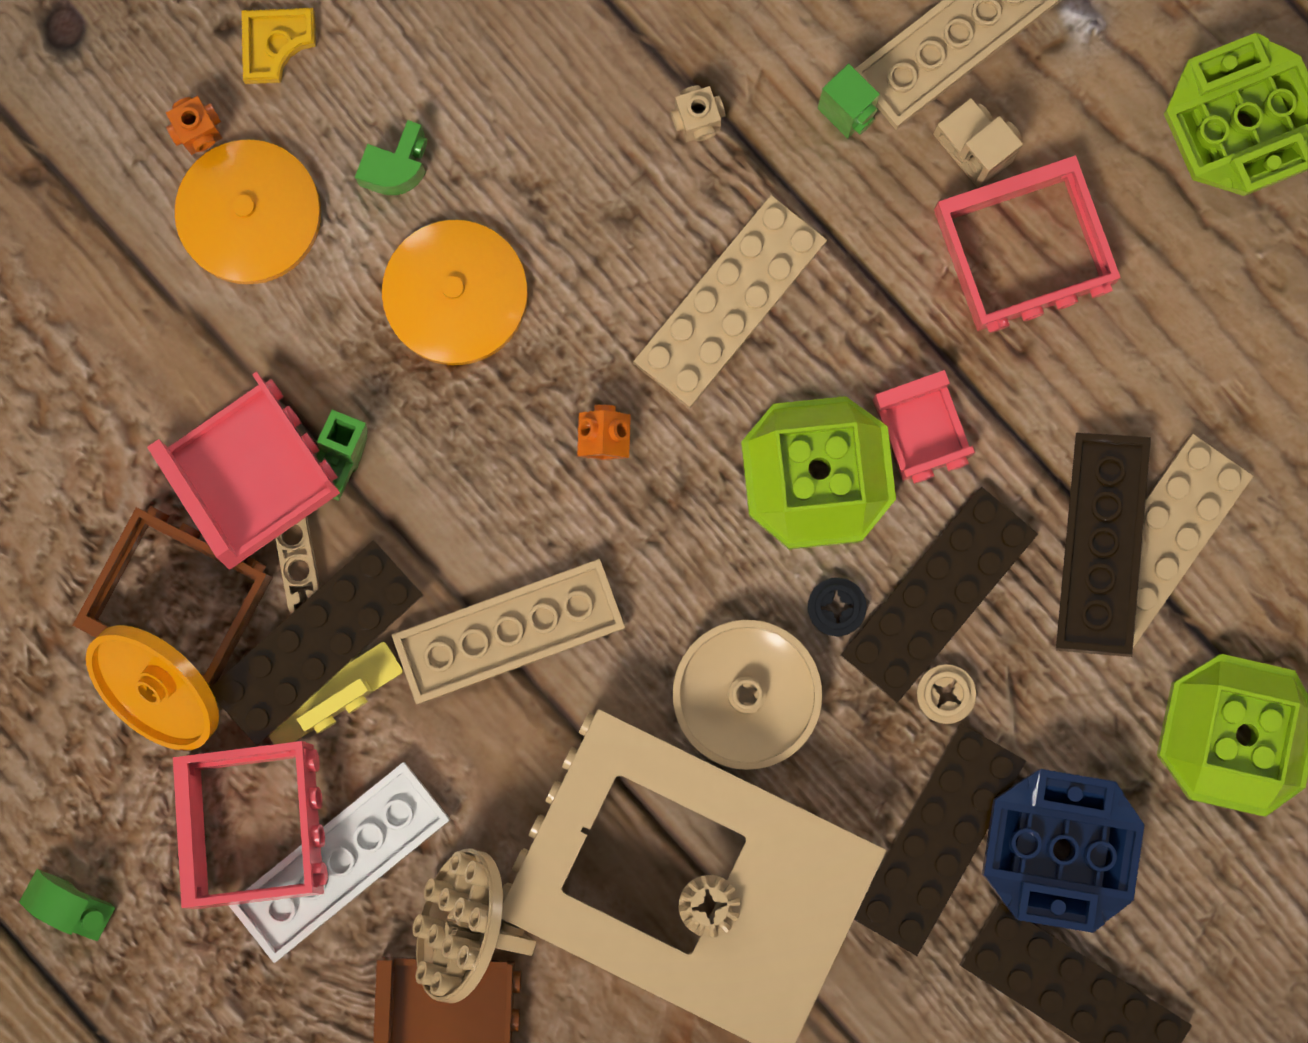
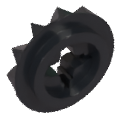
M830 578L819 583L811 592L807 606L812 624L823 634L836 637L854 632L862 624L867 610L866 599L861 589L852 581L844 578ZM834 591H837L840 603L853 606V608H847V610L841 612L839 623H836V618H834L832 611L821 610V607H826V605L832 603Z

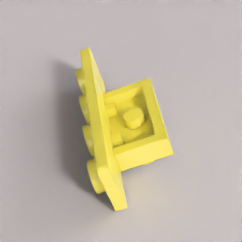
M381 642L344 667L269 735L272 743L296 742L313 730L317 734L323 732L336 723L335 716L345 710L349 714L356 711L368 702L365 698L366 696L401 675L403 668L387 643Z

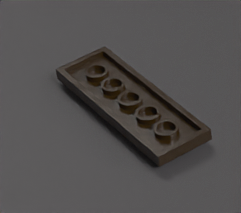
M1076 433L1056 651L1132 657L1151 437Z
M981 487L840 656L894 702L898 703L1026 550L1038 533Z
M373 540L210 687L215 700L256 746L261 744L424 595Z
M959 724L879 866L854 920L918 956L989 829L993 799L1013 786L1026 760L967 726Z
M1000 902L996 904L959 964L1079 1043H1182L1192 1027L1190 1023L1032 922L1015 919L1008 908Z

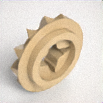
M944 664L928 670L921 677L916 691L919 708L929 719L942 724L956 723L964 719L972 711L976 701V688L972 678L966 671L954 665ZM954 680L952 694L960 703L946 701L939 708L936 707L939 703L940 694L932 687L933 684L937 687L946 688Z
M715 875L697 877L685 886L680 895L679 913L685 926L698 936L717 937L733 927L739 917L740 899L732 884L722 877ZM709 889V894L712 895L713 901L726 902L725 906L715 910L713 923H710V919L705 911L692 909V907H698L699 904L704 903L705 890Z

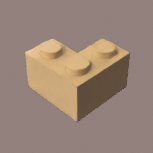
M972 98L941 121L933 133L977 188L984 186L1014 161L1023 145L1020 141L1022 138L1020 132L1011 122L1005 123L1000 116L993 121L987 108L982 104L977 105Z

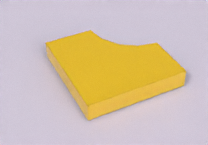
M313 8L241 11L243 82L245 84L281 83L283 69L290 58L303 49L316 47L315 11Z

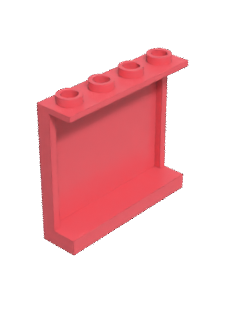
M257 371L252 375L259 385L171 446L167 447L158 439L147 447L214 555L229 570L340 494L333 483L338 476L326 459L319 462L315 453L320 451V449L307 432L301 435L297 426L302 424L293 409L290 406L283 408L279 402L284 397L280 389L272 379L265 382Z

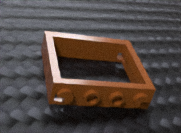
M152 506L149 507L147 512L136 507L72 626L95 638L104 629L111 627L99 620V617L148 526L220 563L222 562L216 558L208 543L199 539L201 536L200 531L183 522L180 528L167 523L169 515ZM250 557L232 568L255 581L205 675L200 673L209 687L220 678L273 578L264 573L266 565Z

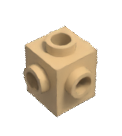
M699 85L682 90L680 96L675 97V109L670 111L676 131L682 130L686 142L692 140L704 141L712 138L716 133L720 132L721 118L725 117L722 100L719 95L713 97L710 86L701 89ZM705 107V110L702 113L697 114L693 112L694 110Z

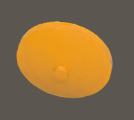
M260 140L231 141L206 152L185 174L175 200L176 228L186 251L208 273L219 279L236 284L265 283L287 274L307 256L315 243L320 228V197L307 169L287 150Z
M465 220L439 221L422 227L408 236L391 256L382 283L384 311L397 337L415 354L429 361L444 365L475 363L492 356L502 349L519 329L525 315L528 300L526 275L514 249L502 236L492 229Z
M116 625L104 629L89 644L86 651V666L95 689L108 707L134 731L161 746L183 751L201 747L214 734L219 724V710L215 697L200 672L173 646L147 631L125 625Z

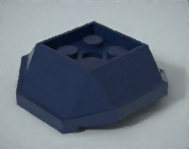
M1037 769L993 799L982 875L1015 919L1094 933L1106 921L1134 901L1145 825L1115 781ZM1060 839H1066L1070 844V853L1063 860H1058L1053 853L1054 844Z

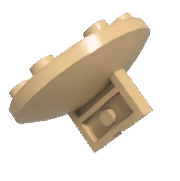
M464 849L455 852L442 866L435 879L431 878L427 881L424 888L425 902L422 913L415 918L413 923V935L417 937L416 982L422 984L424 990L432 999L446 1003L459 1002L475 989L489 966L495 948L532 956L536 944L534 939L524 934L525 930L502 919V882L498 867L493 858L483 851Z

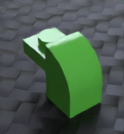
M407 120L395 153L367 144L355 175L359 186L384 195H400L415 188L426 173L423 164L415 161L416 158H422L427 146V138L424 137L425 133L422 125Z
M331 410L317 440L320 451L316 457L319 462L326 459L338 476L333 483L340 494L333 499L339 501L352 472H355L366 444L368 430L366 423L335 410Z
M36 869L19 901L30 914L42 922L69 935L76 933L97 942L115 910L111 903L80 892L69 881Z

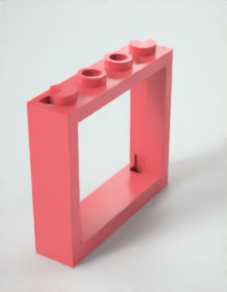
M1076 155L941 200L934 209L977 331L988 328L989 333L1002 330L1010 326L1009 320L1021 316L1023 321L1035 319L1044 314L1043 309L1054 305L1057 306L1058 310L1070 307L1079 302L1077 297L1091 293L1092 298L1103 296L1112 292L1111 286L1121 278ZM1065 182L1099 276L986 314L952 219Z
M297 741L173 757L181 908L202 909L324 894V885L328 881V872L321 856V847L325 845V832L323 826L319 824L318 809L322 808V793L320 788L316 787L315 773L319 771L320 760L313 744ZM296 758L304 884L209 895L201 770Z

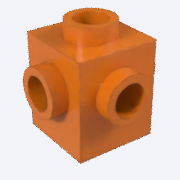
M198 95L194 98L186 97L180 99L173 104L170 111L166 112L171 122L166 127L170 137L176 146L183 144L191 155L205 151L212 147L215 142L223 139L216 126L221 123L218 114L211 103L205 106Z
M594 405V411L580 412L577 456L597 460L629 458L631 414L616 412V406Z

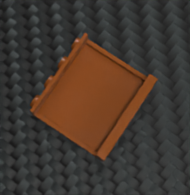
M380 957L377 960L373 1043H512V1031L519 1032L520 1009L513 1008L514 993L520 994L521 971L515 970V961L491 960L482 979L466 998L456 1003H446L432 999L426 993L422 984L416 982V958Z

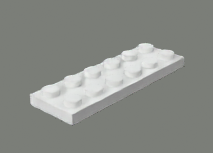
M403 762L323 827L325 845L321 847V856L328 872V881L324 885V894L228 906L273 963H276L451 819L409 766ZM302 845L246 890L304 884Z

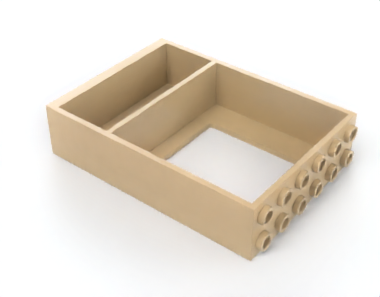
M599 709L595 716L588 713L579 731V734L585 737L579 749L571 747L562 765V768L568 770L562 783L559 781L554 782L545 802L551 804L546 817L541 814L540 816L538 815L528 835L534 838V841L529 850L525 848L521 850L512 868V871L518 874L513 884L507 882L502 888V919L751 1043H796L887 850ZM617 776H623L743 835L746 839L727 879L737 891L740 899L739 917L733 927L717 937L700 936L692 953H685L565 894L562 890L587 837V834L581 832L583 827L591 829ZM716 902L714 909L709 917L710 923L714 922L713 917L715 916V910L721 908V906H725L726 902Z

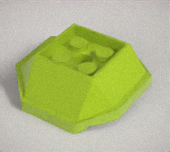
M1256 32L1187 61L1166 107L1164 116L1192 180L1246 196L1308 171V71L1300 55L1270 42L1268 38ZM1238 114L1249 116L1252 121V127L1243 126L1238 120Z
M846 396L775 403L741 441L749 517L775 537L788 550L862 542L896 500L888 426ZM820 461L826 464L829 474L825 479L818 480L810 475L809 465L812 462Z
M1218 654L1171 683L1156 755L1169 770L1188 800L1266 817L1306 788L1308 779V693L1295 670ZM1241 725L1247 726L1251 732V739L1246 745L1240 744L1236 738L1237 729Z

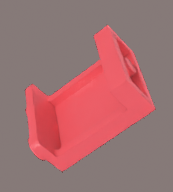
M945 370L878 393L872 400L880 421L888 426L890 449L902 481L912 478L913 483L916 484L933 478V470L945 466L948 472L962 468L969 464L967 458L975 454L973 446H969L947 388L950 382Z

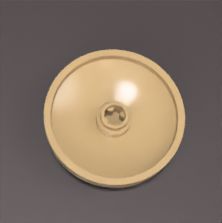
M738 620L709 630L689 647L675 674L673 705L682 732L693 747L705 757L730 768L744 770L760 769L784 761L799 750L810 737L820 715L822 685L813 658L803 644L793 635L767 622Z

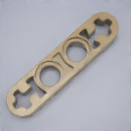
M308 517L295 524L303 532V537L298 544H286L283 539V533L275 538L290 615L303 602L301 592L298 591L293 594V587L304 588L313 584V590H306L307 599L321 588ZM298 560L305 561L309 566L308 577L302 581H295L290 576V567Z

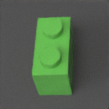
M848 63L822 88L818 110L848 139L855 132L861 135L874 122L873 116L878 111L876 105L880 94Z

